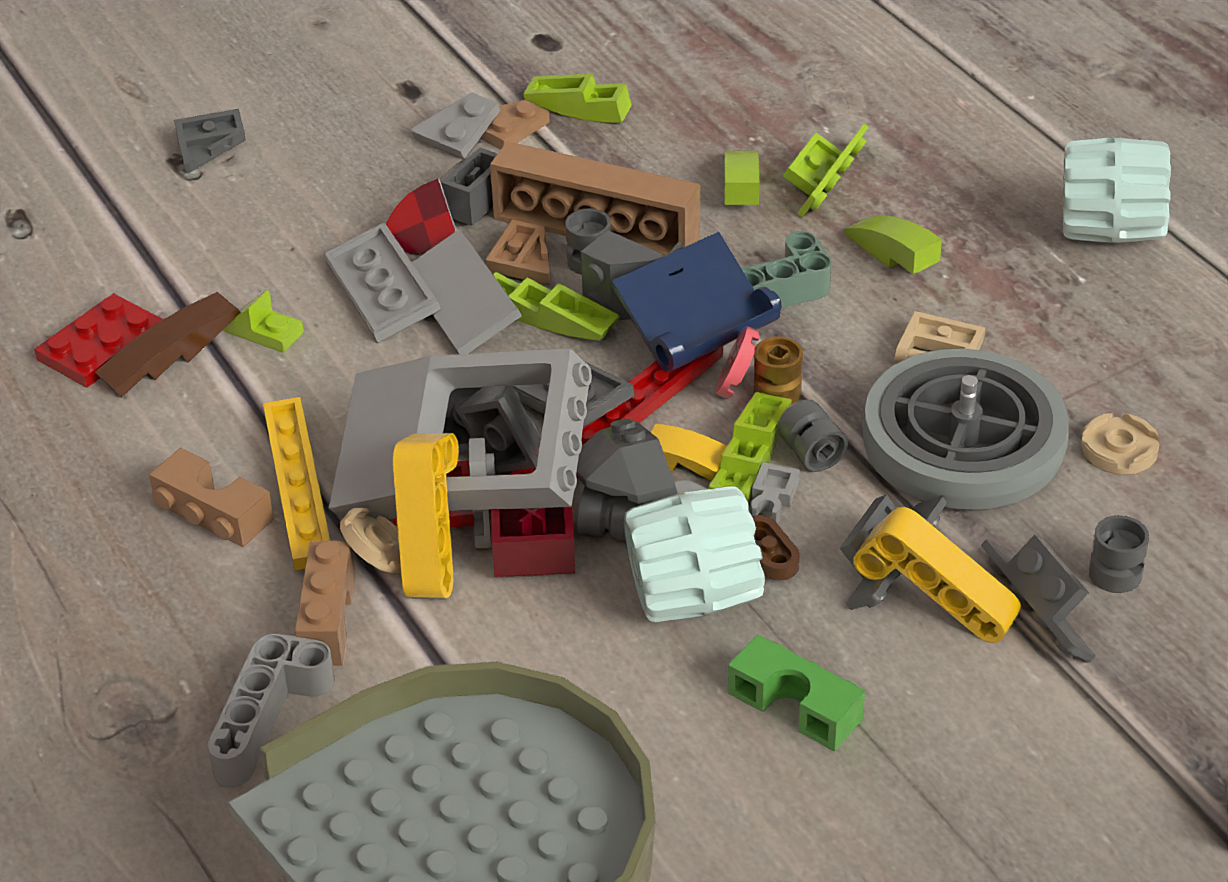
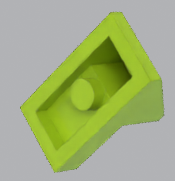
M268 289L239 310L241 313L224 328L226 333L282 353L304 333L301 320L272 310L270 291Z

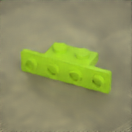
M864 123L843 152L815 132L792 162L783 177L810 196L797 214L803 218L809 208L814 211L818 209L827 197L823 189L828 193L841 178L836 172L838 171L843 175L854 160L849 154L851 153L856 157L867 142L862 136L868 130V125Z

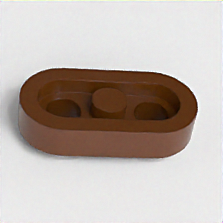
M762 515L752 516L756 526L754 534L755 544L761 548L762 559L759 562L765 577L772 580H787L795 576L799 570L800 561L798 548L773 519Z

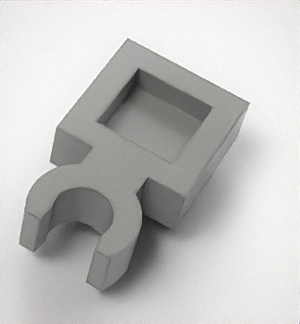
M762 462L752 487L751 515L755 516L762 511H769L772 513V519L778 523L781 519V506H791L800 482V469Z

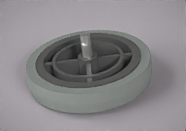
M935 350L902 360L886 370L876 380L868 393L863 412L864 446L866 454L877 472L900 491L925 502L943 496L947 501L945 507L989 509L1010 505L1032 496L1044 488L1057 474L1063 462L1068 444V413L1065 403L1056 388L1031 367L1015 359L981 350Z

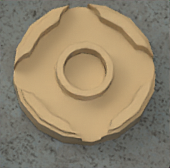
M1114 413L1103 414L1091 419L1084 427L1081 440L1083 455L1093 466L1101 470L1121 475L1136 474L1150 468L1157 460L1160 445L1158 433L1147 421L1137 416L1124 414L1123 418L1113 417Z
M367 508L351 509L340 522V530L346 542L359 556L376 568L391 574H401L398 527L380 515L376 519L368 516L370 510Z

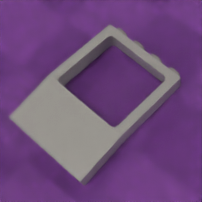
M571 348L435 355L356 373L329 509L342 519L353 508L369 509L368 516L374 519L379 515L387 519L397 518L393 474V451L397 442L411 434H443L449 395L454 389L549 384L536 470L531 474L446 477L449 511L572 507L573 493L577 485L578 458L582 450L583 424L587 415L588 389L592 380L591 367Z

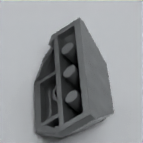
M633 419L614 421L611 423L610 428L599 430L582 446L578 458L576 477L587 488L612 496H627L628 501L638 504L677 494L676 485L659 439L639 422H634Z

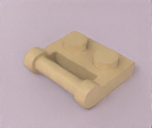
M915 311L897 346L894 362L899 363L904 359L926 352L913 349V347L930 351L943 349L979 350L984 341L985 327Z

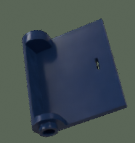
M719 231L614 279L610 283L655 360L666 372H671L737 340L739 334L746 326L757 330L778 320L782 308L781 300L776 292L764 286L754 290Z

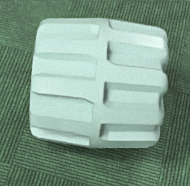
M1100 138L1067 143L1064 152L1063 174L1064 236L1074 240L1108 243L1160 240L1165 238L1168 232L1169 202L1171 199V191L1169 190L1171 165L1168 144L1162 141L1127 138Z
M730 486L679 493L631 508L625 512L624 531L631 570L641 607L649 621L661 622L705 616L757 600L763 595L765 575L759 562L762 559L761 548L755 544L754 539L756 526L752 515L749 513L746 497L738 487Z

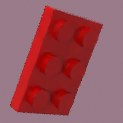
M113 293L34 349L36 360L88 388L100 379L95 372L127 344L164 319Z

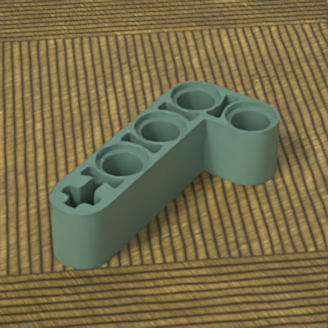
M795 231L786 237L785 258L741 268L754 290L764 286L776 292L781 300L782 308L820 299L827 296L830 292L831 258L816 236L806 231Z

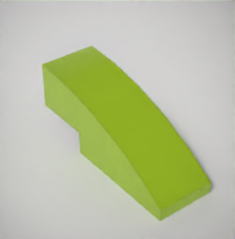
M593 73L534 76L523 93L525 100L547 110L581 120L601 123H622L632 106L626 83L596 84Z
M724 150L725 205H759L758 150Z
M875 215L844 229L846 236L888 268L900 264L914 275L940 262L942 239L912 221L894 216Z

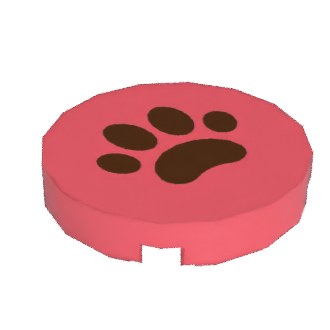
M749 326L743 328L722 368L716 384L715 394L725 399L733 396L734 391L730 390L729 387L731 385L736 387L738 383H741L755 353V345L751 344V340H759V331Z

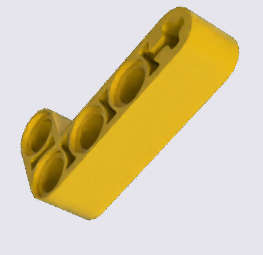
M454 433L411 434L397 442L393 451V474L402 586L404 594L408 598H449L453 589V563L446 474L452 471L458 462L459 447Z
M906 507L894 509L873 528L853 558V564L857 571L871 580H881L896 568L972 633L986 642L997 643L1002 641L1021 610L1019 599L1009 589L917 512Z

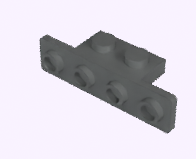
M887 495L878 497L873 501L839 548L853 566L855 554L873 528L896 509V506ZM939 496L917 504L912 510L934 527L939 522V514L947 504V501L943 496ZM895 568L881 580H871L861 575L862 581L846 604L851 610L866 605L869 608L878 605L886 598L888 594L886 590L891 582L902 573Z
M1035 534L1014 557L1006 548L986 539L981 546L990 556L987 559L988 564L1003 577L1006 576L1011 581L1008 587L1019 600L1030 604L1034 609L1031 613L1032 618L1041 627L1053 632L1057 637L1053 641L1055 646L1071 659L1077 656L1091 662L1096 655L1065 619L1089 593L1045 540Z

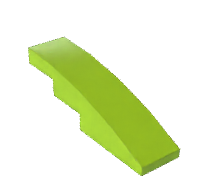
M498 272L493 274L522 316L517 320L536 328L566 336L600 341L619 321L620 315L560 283L550 290L528 277L521 284H518Z
M755 392L734 424L733 438L721 455L720 469L708 486V489L730 486L738 487L746 497L747 502H749L752 497V487L762 462L769 463L779 440L778 422L782 414L791 406L792 399Z

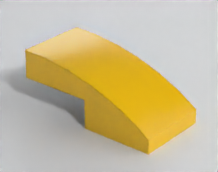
M655 424L651 433L659 439L670 471H673L677 463L712 482L720 468L721 455L727 446L691 430Z

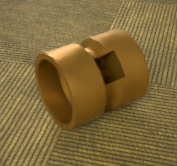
M773 336L765 338L757 344L754 353V394L759 392L792 399V404L799 400L802 389L803 349L798 342L783 336Z

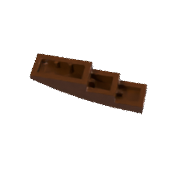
M216 292L182 308L152 326L123 347L95 373L122 398L147 373L156 380L180 356L189 363L241 312L220 293Z

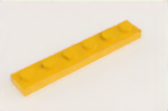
M300 397L263 403L294 571L306 569L310 541H330Z

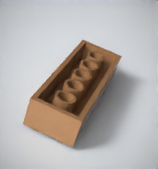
M509 141L505 143L490 163L494 220L510 223L512 219L545 226V232L566 236V219L570 214L581 209L601 210L610 217L611 232L665 256L671 252L678 242L682 243L684 248L700 240V184Z

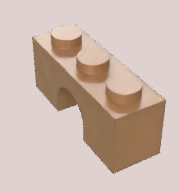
M183 448L175 451L149 474L152 497L160 508L170 510L184 517L191 524L200 525L215 533L219 538L229 540L241 547L248 544L274 520L268 490L241 477H238L224 488L215 489L210 462Z
M310 541L295 634L296 637L319 640L327 644L331 651L333 666H342L347 637L345 605H351L355 582L352 548L346 541Z

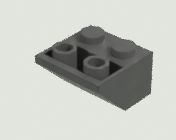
M480 147L455 164L439 178L453 219L473 226L493 207L490 163L497 153Z

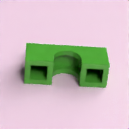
M759 634L728 664V694L761 712H764L772 702L781 698H793L801 701L798 732L833 751L837 750L863 720L865 690Z

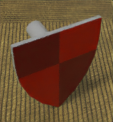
M439 178L423 184L408 193L396 205L386 222V226L405 252L424 254L457 231Z

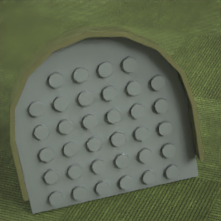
M498 661L426 666L356 693L260 747L266 781L228 802L230 815L284 878L285 882H649L652 867L656 817L650 761L619 714L564 677Z

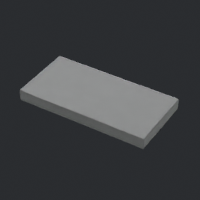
M385 223L323 254L329 268L377 343L441 310L438 300Z
M460 229L412 262L438 300L441 310L433 313V316L459 354L470 353L522 316Z

